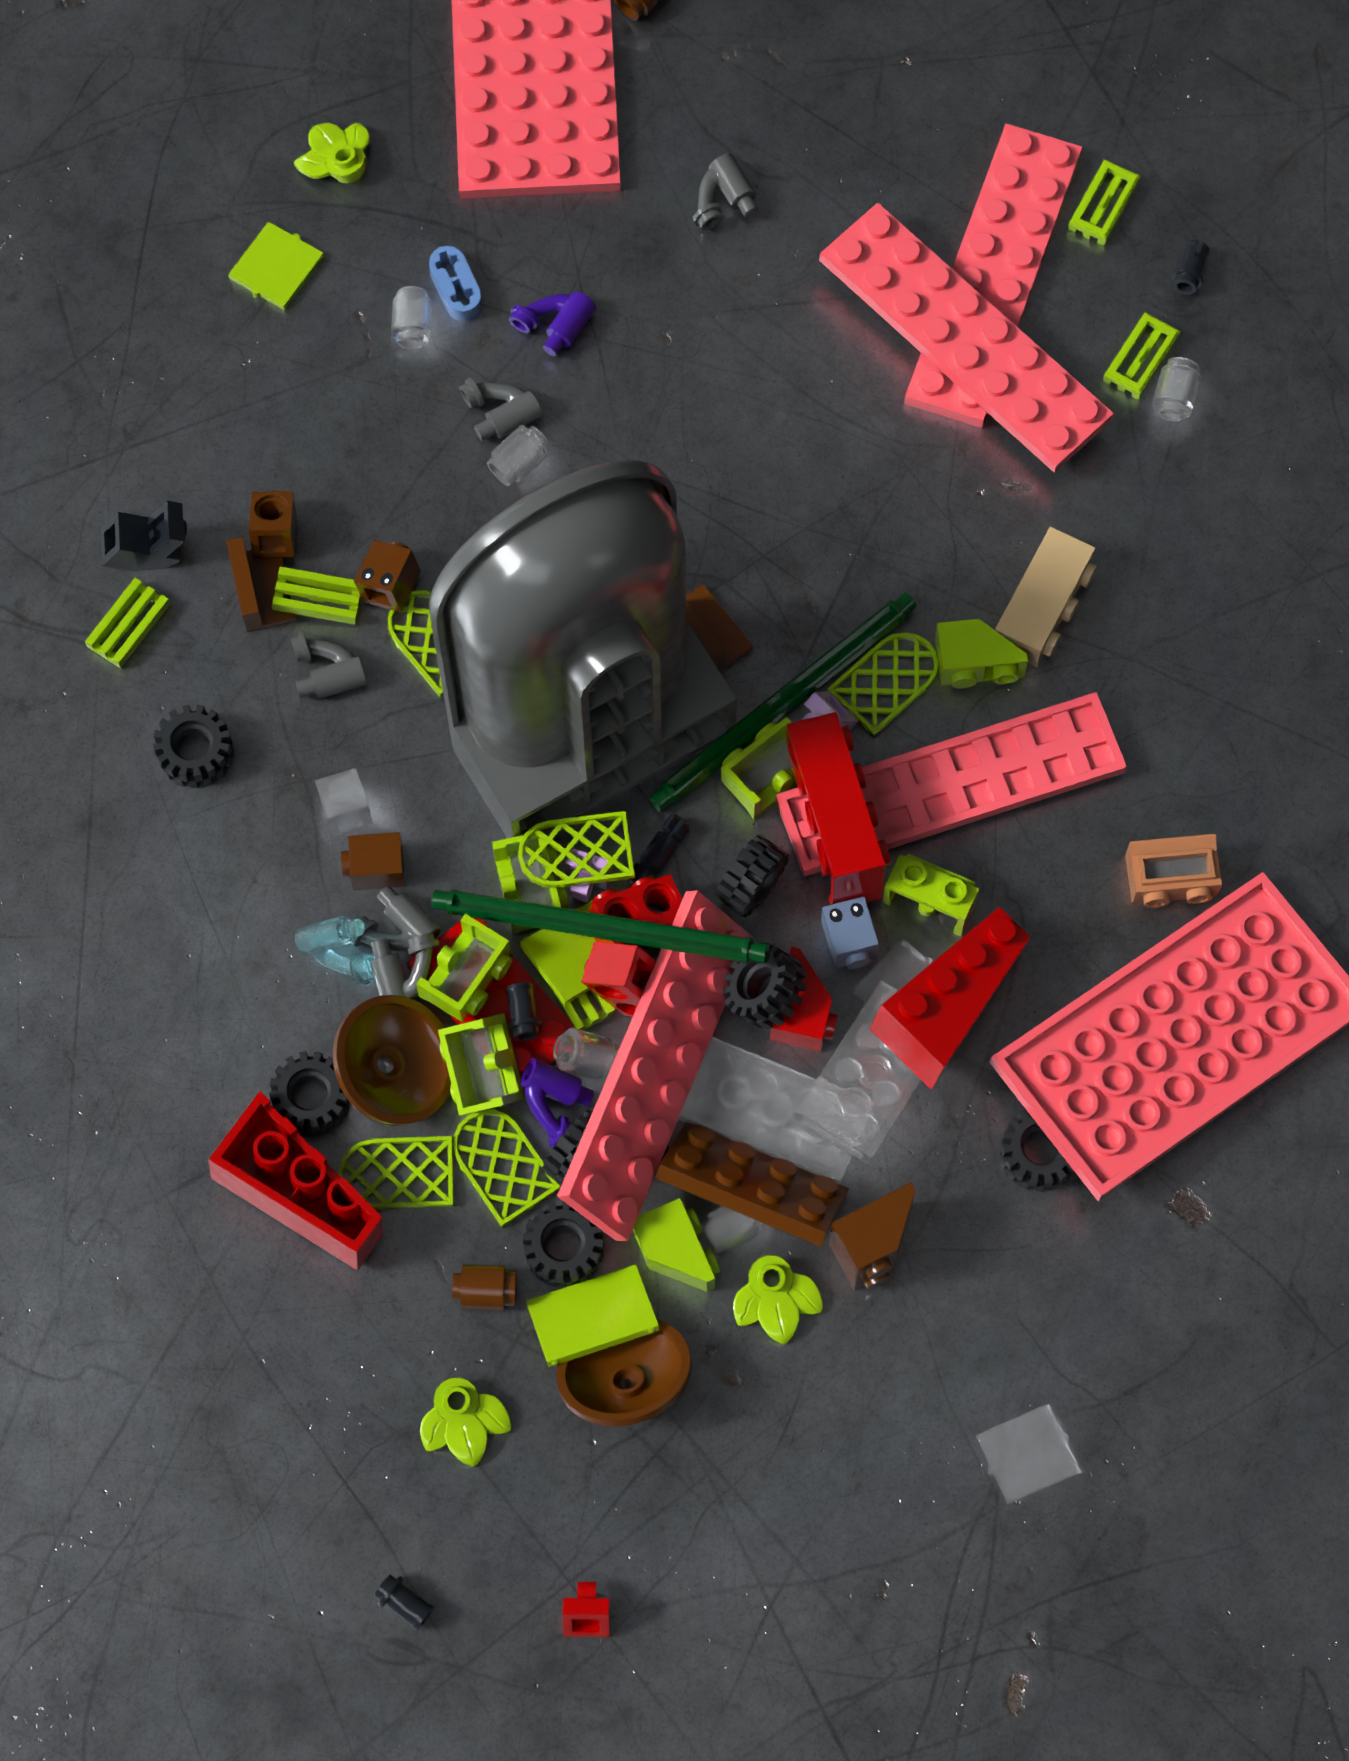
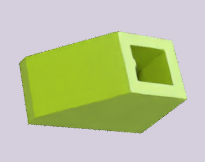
M971 619L937 623L935 646L941 686L952 685L954 688H968L974 686L977 682L994 681L996 684H1010L1019 678L1025 677L1028 664L1027 653L982 620Z
M679 1198L638 1216L632 1231L650 1270L706 1292L715 1289L714 1275L720 1273L719 1266L711 1248L703 1250L697 1234L702 1233V1228L693 1208L685 1210Z

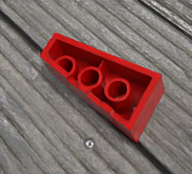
M837 712L786 724V746L801 797L808 796L809 801H805V812L811 834H820L821 839H817L816 844L822 877L831 875V893L828 896L830 905L863 896L866 903L881 900L885 866L890 865V855L885 840L878 841L873 828L878 826L877 814L873 802H865L861 790L866 788V782L861 764H853L849 751L854 750V745L848 725L841 726Z
M997 908L880 1006L869 1029L932 1090L1017 962L1030 936L1002 908Z
M261 1091L258 1092L208 1159L212 1180L357 1271L383 1237L382 1216L344 1177H340L327 1163V1159L316 1148L313 1149L297 1132V1128L286 1117L283 1118L271 1105V1101Z

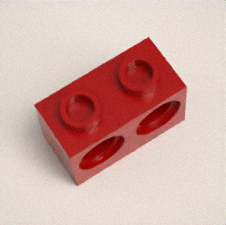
M670 874L656 879L654 876H646L636 881L631 888L617 892L615 889H610L600 893L593 899L588 912L671 926L683 898ZM648 904H656L660 906L664 912H655L652 909H650ZM594 938L596 942L635 945L640 947L643 951L652 948L648 946Z
M594 942L589 959L585 963L581 982L625 1017H633L656 960L635 945Z

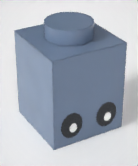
M864 896L822 907L821 923L835 968L846 966L850 970L858 969L872 962L871 959L877 958L879 944Z

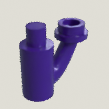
M573 292L571 295L555 294L525 307L514 305L511 309L512 315L509 321L519 331L529 333L531 329H535L539 325L537 317L559 311L546 330L549 338L543 345L546 353L556 356L562 347L569 348L596 310V305L589 297L580 292Z
M532 1058L527 1063L521 1077V1086L525 1088L528 1106L534 1117L548 1133L549 1146L554 1147L557 1145V1140L560 1136H563L567 1132V1128L573 1123L569 1122V1118L563 1115L556 1119L545 1101V1096L567 1106H571L576 1102L587 1107L593 1099L594 1091L582 1086V1079L535 1058Z

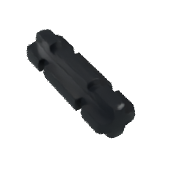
M677 814L669 815L662 825L663 831L657 832L639 857L641 859L639 861L640 864H634L635 878L627 879L631 885L646 876H654V873L658 874L676 850L677 841L681 842L689 831V823Z

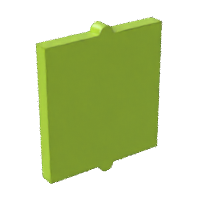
M268 221L228 274L229 279L252 291L253 297H262L285 310L322 261L324 253L302 241L299 234L291 235Z

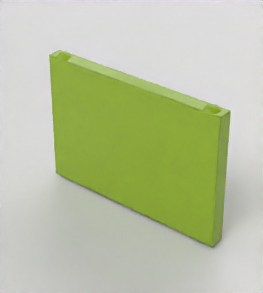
M593 900L576 910L588 912ZM541 929L531 936L525 937L520 942L519 946L563 1005L572 1002L575 998L590 990L581 981L584 975L585 963L589 959L594 942H596L594 937ZM655 948L646 949L644 952L650 956Z
M636 1264L526 1300L548 1368L660 1331Z

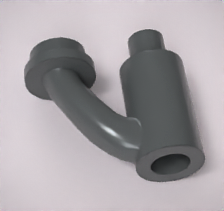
M723 154L713 160L701 181L698 211L693 216V222L696 226H700L703 231L715 228L723 219L721 207L718 203H713L717 187H720L732 209H740L745 218L754 216L759 210L753 201L756 197V192L733 154Z
M471 377L465 380V384L459 386L460 392L470 408L476 405L478 407L485 404L483 398L508 401L487 412V420L474 426L481 441L494 434L500 439L543 416L541 407L531 391L525 392L523 389L510 384L475 383Z
M303 631L297 632L298 636L290 638L297 662L303 660L311 662L310 654L335 661L334 664L311 670L310 678L295 682L300 698L316 693L318 699L367 685L359 657H355L348 649L332 642L305 638Z
M388 885L379 892L377 898L386 906L384 914L402 933L390 934L376 931L378 923L375 920H369L366 916L359 918L347 932L351 937V943L355 947L364 943L371 945L372 942L387 938L391 951H408L407 949L410 948L408 939L433 932L436 939L441 932V928L406 893L398 895Z
M433 932L408 939L410 948L407 950L409 955L416 953L415 963L408 979H406L399 953L392 954L387 938L371 943L375 960L369 963L380 996L400 995L415 999L419 995L416 983L421 977L427 980L433 948L440 945L439 940H435Z

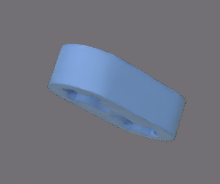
M452 246L439 247L434 250L429 259L432 281L448 314L459 321L471 320L479 314L482 307L478 284L464 255L459 249ZM448 261L451 266H454L455 277L450 278L447 270L441 267V263ZM461 289L464 297L469 299L470 304L463 306L460 301H457L456 290Z

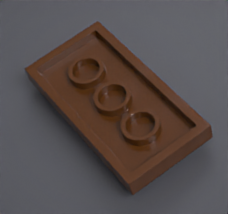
M685 1122L660 1163L655 1179L820 1247L831 1229L832 1222L835 1221L849 1188L836 1183L830 1177L818 1176L796 1167L788 1160L776 1159L755 1150L749 1144L735 1142L715 1134L705 1126L693 1125L689 1122Z

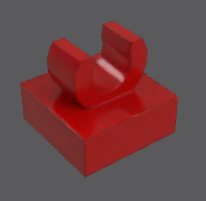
M578 1581L577 1598H563V1637H609V1598H597L596 1582Z

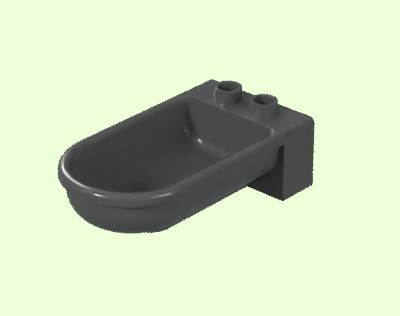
M639 460L602 463L568 474L533 491L496 515L472 535L449 560L434 584L429 601V613L452 747L507 838L524 835L534 825L548 820L579 817L709 746L736 724L737 698L686 620V546L683 530L677 519L676 490L668 476L659 467L651 463ZM555 827L546 828L542 831L544 834H548L555 829Z

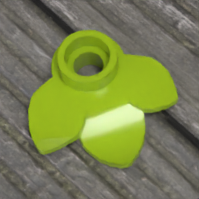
M358 122L350 125L344 131L331 123L315 125L308 134L309 145L312 150L294 161L298 171L313 179L331 175L342 183L357 181L365 172L367 160L364 151L370 143L369 132Z
M775 1255L762 1256L752 1264L748 1273V1283L736 1293L733 1302L734 1317L738 1326H746L759 1320L767 1335L780 1344L788 1343L794 1335L799 1322V1313L818 1314L823 1310L821 1294L811 1278L793 1273L790 1265L783 1258ZM769 1269H774L779 1274V1281L774 1286H767L763 1280L764 1273Z
M452 1377L444 1380L437 1387L433 1398L434 1407L423 1417L420 1435L426 1451H434L447 1444L452 1454L458 1460L474 1467L479 1463L485 1452L487 1434L510 1432L511 1421L505 1407L495 1396L480 1394L470 1381L460 1377ZM453 1392H461L465 1397V1403L459 1409H453L448 1405V1397Z

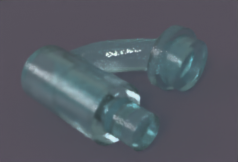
M339 916L305 925L296 930L295 942L302 955H312L323 966L352 976L360 985L369 984L374 979L369 963L375 960L372 954L359 952L352 955L351 959L333 951V949L351 945L355 937L364 934L365 927L361 919L350 920L346 916Z

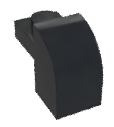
M167 500L149 517L117 512L100 528L102 566L127 571H144L167 568L181 561L180 545L184 542L187 535V523L183 519L182 503Z

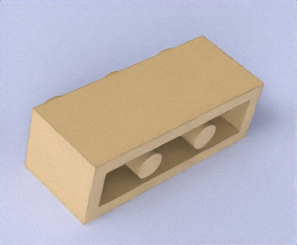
M1049 527L995 628V631L1027 653L1028 664L1038 667L1043 655L1051 657L1061 637V634L1056 632L1061 621L1070 622L1079 604V599L1075 598V595L1080 585L1085 588L1089 586L1098 566L1092 563L1095 547L1052 527Z

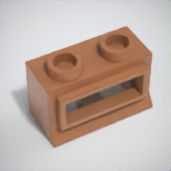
M1216 834L1129 842L1125 859L1132 904L1144 903V906L1147 908H1158L1168 905L1170 901L1187 899V902L1190 904H1201L1209 902L1213 897L1218 896L1222 880L1217 854Z

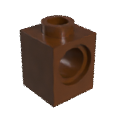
M293 491L251 492L249 536L253 557H295L297 514Z

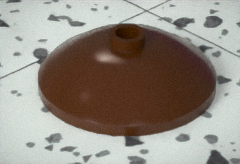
M400 995L373 997L357 1005L346 1015L335 1036L333 1065L340 1088L357 1110L376 1122L391 1126H404L422 1121L440 1109L451 1092V1081L447 1064L440 1052L441 1040L438 1030L445 1028L440 1019L423 1004ZM378 1060L385 1064V1073L380 1071L377 1064Z
M656 1319L660 1331L558 1364L556 1379L561 1398L575 1415L598 1425L628 1426L654 1418L672 1406L688 1385L692 1371V1362L685 1339L674 1327L662 1320Z

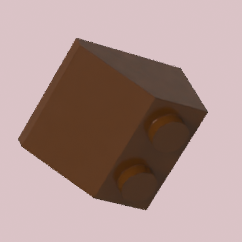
M912 1182L832 1222L829 1246L854 1290L864 1285L867 1290H870L891 1278L889 1272L894 1270L916 1191Z

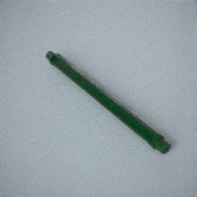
M904 593L895 601L890 600L885 606L665 781L659 784L660 788L648 797L652 806L661 812L671 803L676 804L681 798L723 766V761L731 752L738 748L744 749L755 740L756 735L763 727L771 722L777 723L895 627L906 620V615L917 607L913 598L909 594Z
M452 889L450 892L435 890L431 901L433 909L445 910L449 915L464 916L467 914L473 918L739 961L749 964L751 961L767 963L770 956V944L754 942V939L749 937L719 934L462 892Z

